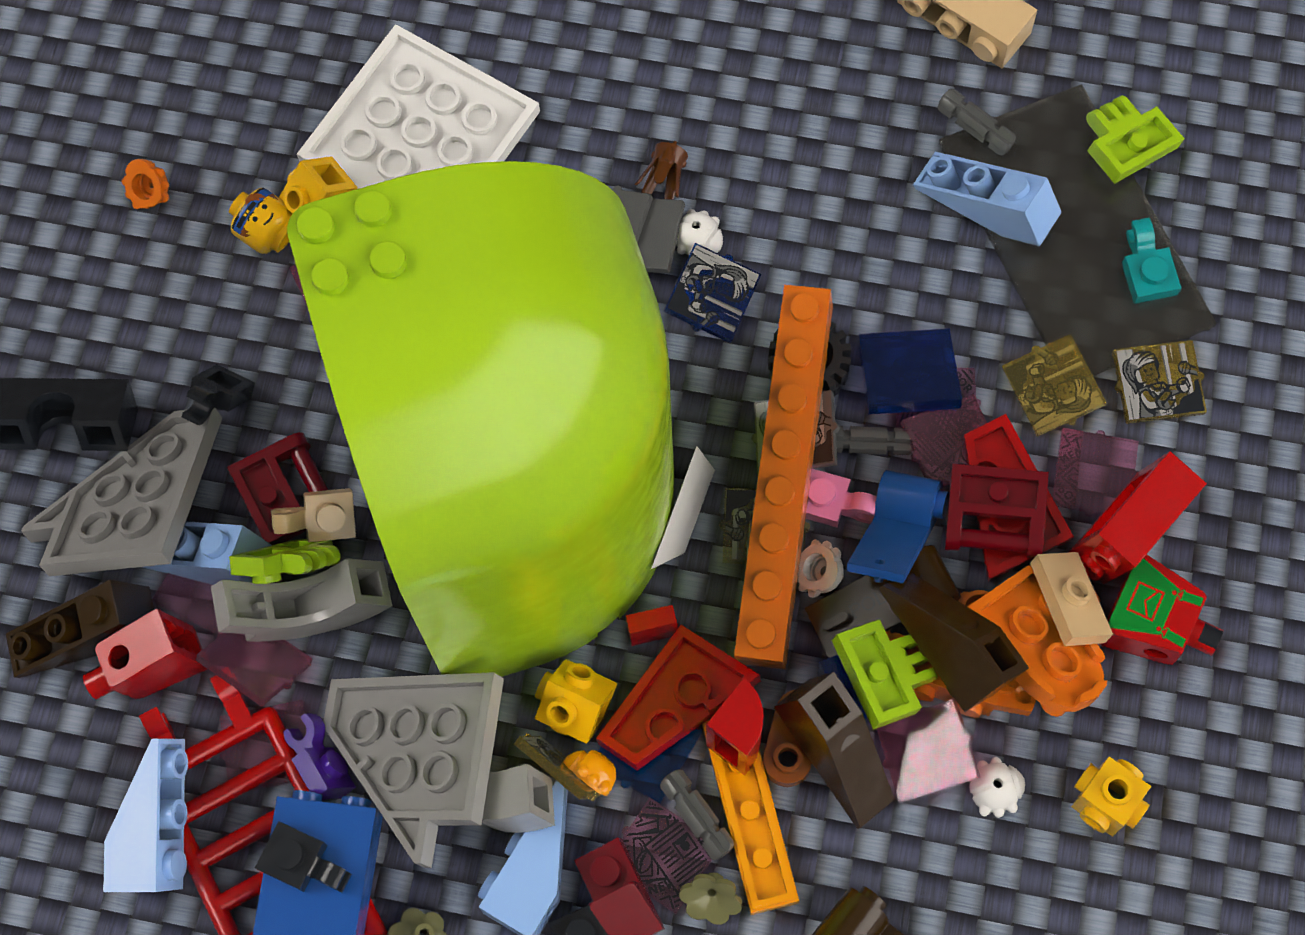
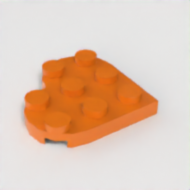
M1031 565L1026 566L968 606V608L1001 627L1029 667L1028 670L1015 680L1028 694L1040 703L1043 710L1049 715L1059 717L1065 712H1076L1090 706L1107 686L1108 680H1104V672L1101 663L1105 660V655L1098 644L1063 645Z

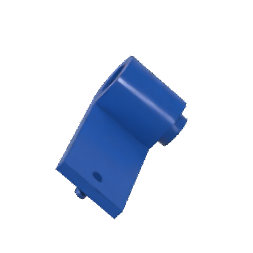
M885 470L877 491L875 516L847 563V571L874 577V581L877 583L883 582L884 579L904 583L937 518L945 519L950 492L943 491V482Z

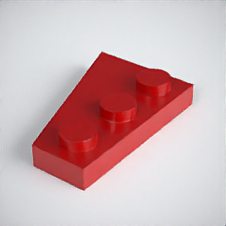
M1006 414L964 434L963 440L968 465L1037 471ZM1047 491L1042 554L1074 538L1049 491ZM977 516L979 530L1028 534L1029 521ZM982 549L988 582L1034 559L1027 558V553Z
M680 625L596 737L597 743L638 771L710 719L743 677L754 687L761 682L760 674L688 628Z

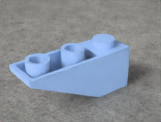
M936 151L913 183L916 190L1005 238L1036 246L1041 245L1061 214V209L1047 177Z
M185 522L171 564L146 566L143 568L209 585H214L221 580L252 582V577L231 575L229 556L272 545L243 525Z
M151 739L104 841L103 892H162L183 889V877L187 868V860L184 854V825L186 824L188 814L187 806L184 802L185 775L188 769L185 739Z
M559 777L552 786L555 826L536 831L514 833L504 852L509 856L500 873L493 870L488 875L478 893V897L483 899L479 905L483 914L517 935H540L560 902L568 790L565 781Z

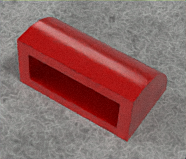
M744 677L706 724V746L745 776L755 763L760 750L764 714L757 691Z

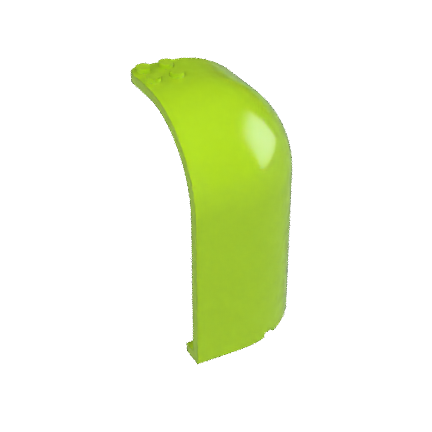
M501 161L462 164L426 170L310 202L299 207L289 219L287 234L332 394L393 576L441 675L494 672L503 677L566 656L598 637V633L608 627L617 617L621 618L627 612L654 575L657 567L651 568L674 507L670 372L666 334L652 284L626 209L619 196L598 179L577 170L537 162Z

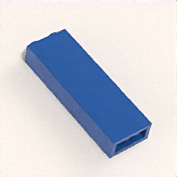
M294 790L292 798L277 796L270 837L278 821L328 845L321 859L346 869L352 875L343 893L312 878L305 891L302 892L263 873L252 935H364L383 820L379 810L371 807V800L343 796L341 804L322 802V794L302 790Z

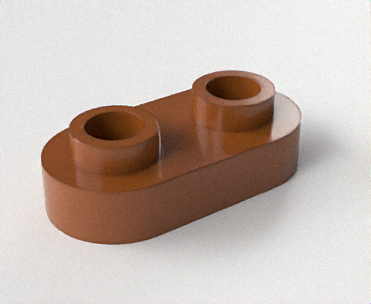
M794 690L785 693L780 698L778 703L782 701L785 697H787L790 693H792ZM775 710L763 755V765L766 776L774 784L782 787H793L802 783L807 778L812 762ZM783 752H791L796 756L797 762L791 767H786L779 762L778 757Z

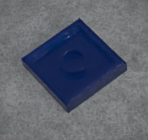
M950 328L859 334L858 345L868 415L961 409L962 394Z

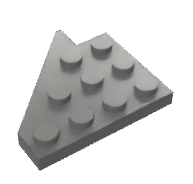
M216 408L212 410L208 419L201 425H196L182 418V413L185 410L174 411L129 445L128 451H121L25 524L21 532L31 543L49 541L39 564L48 576H59L171 564L222 421V416Z
M494 672L331 679L323 720L326 732L412 861L421 867L432 868L438 826L482 825L504 678Z

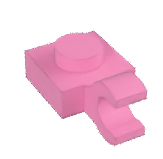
M812 469L805 519L838 527L841 515L870 524L875 516L877 496L865 492L849 493L851 479Z

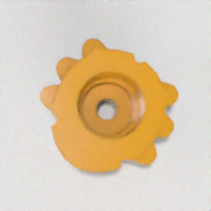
M580 750L569 754L563 760L564 764L573 774L599 794L607 796L612 790L616 781V768L612 761L602 753L595 750H590L588 753L585 750Z

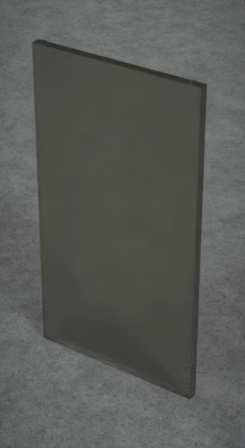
M1082 84L995 117L994 119L998 121L996 126L1000 128L1003 125L1016 135L1014 145L1003 156L996 154L988 148L990 144L988 141L982 143L966 130L939 139V145L944 154L1048 178L1061 209V214L1040 246L1005 238L985 227L983 228L1049 353L1055 354L1070 346L1074 347V352L1059 358L1056 365L1059 372L1082 362L1084 367L1063 375L1064 381L1069 377L1079 375L1087 379L1119 366L1116 351L1133 349L1135 353L1138 351L1144 352L1143 348H1145V351L1154 352L1159 350L1162 345L1169 346L1203 331H1209L1217 324L1133 174L1114 184L1088 153L1087 150L1093 141L1099 137L1086 120L1087 114L1096 108ZM1150 218L1155 233V248L1158 250L1169 247L1182 289L1176 296L1134 304L1122 266L1124 257L1133 255L1127 241L1126 231L1132 229V221ZM1073 381L1066 383L1067 386L1074 384Z

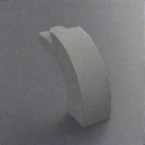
M346 558L326 571L295 581L253 584L252 582L221 580L211 586L218 632L245 634L246 641L249 642L297 639L338 630L362 622L392 607L384 562Z
M528 764L490 772L482 824L496 830L512 833L530 832L555 826L552 778Z

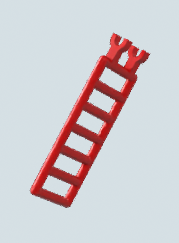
M226 669L209 679L233 725L186 749L185 752L188 757L187 770L262 730H265L276 755L185 803L188 814L186 824L184 825V854L187 860V870L218 935H241L230 910L260 894L263 873L259 872L221 893L209 866L270 834L274 810L202 849L199 848L188 823L283 772H286L294 790H309L291 760L297 753L285 741L283 732L286 728L276 709L265 707L252 714L235 677L231 676ZM157 706L139 715L151 739H176L164 712L161 713ZM370 897L364 935H387L388 931Z

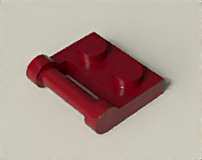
M302 432L289 435L227 467L262 538L271 545L284 543L306 531V529H302L292 533L274 534L271 509L300 507L278 463L286 459H292L308 492L328 490L309 453L311 445Z
M952 464L945 550L959 551L960 547L1012 551L1027 553V558H1035L1037 554H1042L1049 472ZM963 515L1029 521L1028 534L966 529L962 528Z

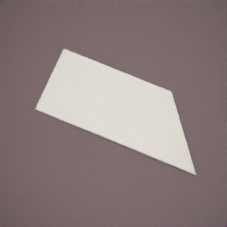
M697 446L651 569L684 554L715 471Z

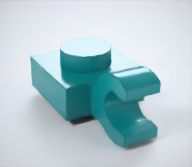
M1150 218L1132 221V229L1126 231V237L1133 255L1125 256L1122 266L1133 303L1136 304L1178 295L1182 288L1169 247L1156 250L1155 233Z

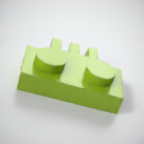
M1124 95L1113 99L1112 103L1108 102L1100 106L1099 109L1089 112L1086 116L1088 125L1099 137L1093 141L1087 151L1114 184L1178 149L1185 139L1158 106L1141 115Z
M296 539L229 556L231 575L252 577L253 584L274 583L281 580V573L292 575L306 574L325 566L338 564L340 552L333 546L332 540L308 542L307 539Z
M879 619L841 632L832 640L873 730L915 715L922 708L913 689L936 680L938 675L934 668L916 673L914 668L928 662V659L920 651L910 655L907 654L906 650L917 646L910 634L890 641Z

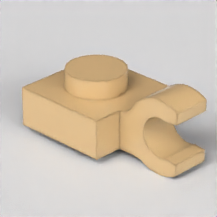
M351 488L303 493L304 507L271 509L274 534L292 533L306 529L308 542L356 538Z

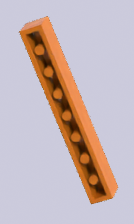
M784 284L734 651L735 659L744 665L786 670L833 311L831 289Z

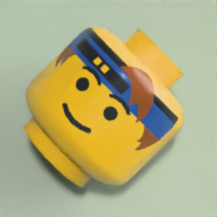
M258 188L250 194L243 191L236 197L229 208V214L233 216L231 233L261 254H267L272 250L278 253L283 250L289 243L287 225L292 216V213L286 208L284 201L265 188Z

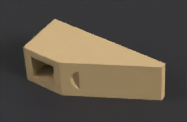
M897 0V3L902 5L910 15L923 18L937 27L939 32L945 37L956 39L970 48L978 58L986 62H992L1001 69L1031 34L1038 11L1023 0Z

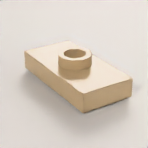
M1078 552L1037 554L1030 565L1063 645L1075 646L1106 643L1113 633Z

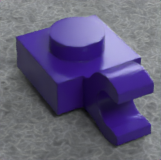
M304 713L301 719L307 729L305 737L296 728H287L283 732L286 743L297 753L291 760L310 792L322 794V800L342 799L343 796L348 795L356 788L348 774L347 763L333 747H324L325 724L322 718L317 714Z

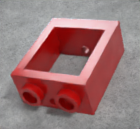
M1169 451L1136 473L1069 552H1078L1090 579L1101 581L1105 584L1134 569L1207 483Z

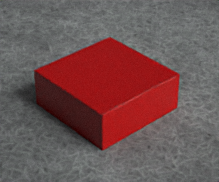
M673 605L626 615L631 646L672 637L677 630V620Z

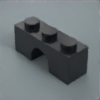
M0 378V449L37 450L40 437L48 428L60 423H72L83 451H128L138 413L129 379Z

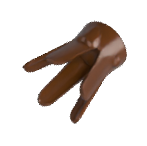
M675 140L673 143L660 142L656 144L655 150L651 154V163L636 181L635 185L637 186L651 169L641 193L652 195L657 184L663 183L667 176L664 199L674 200L675 195L679 198L681 170L687 164L688 154L677 145Z

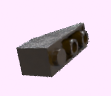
M910 572L904 583L891 581L879 588V591L889 603L892 612L903 623L922 655L928 659L946 685L949 694L956 699L964 712L990 698L1029 669L1000 626Z
M108 580L6 633L14 678L25 677L97 656L95 647L99 642L154 610L150 587Z
M834 671L808 679L774 706L778 715L857 829L863 827L895 800L863 713Z

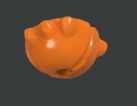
M135 159L127 165L125 169L126 176L122 179V184L125 186V195L132 201L134 209L152 208L159 203H165L169 200V182L164 169L156 167L155 163L146 159Z

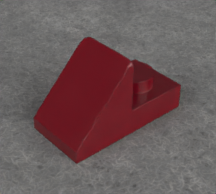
M617 837L574 860L593 899V902L588 905L607 935H654L665 929L622 838Z

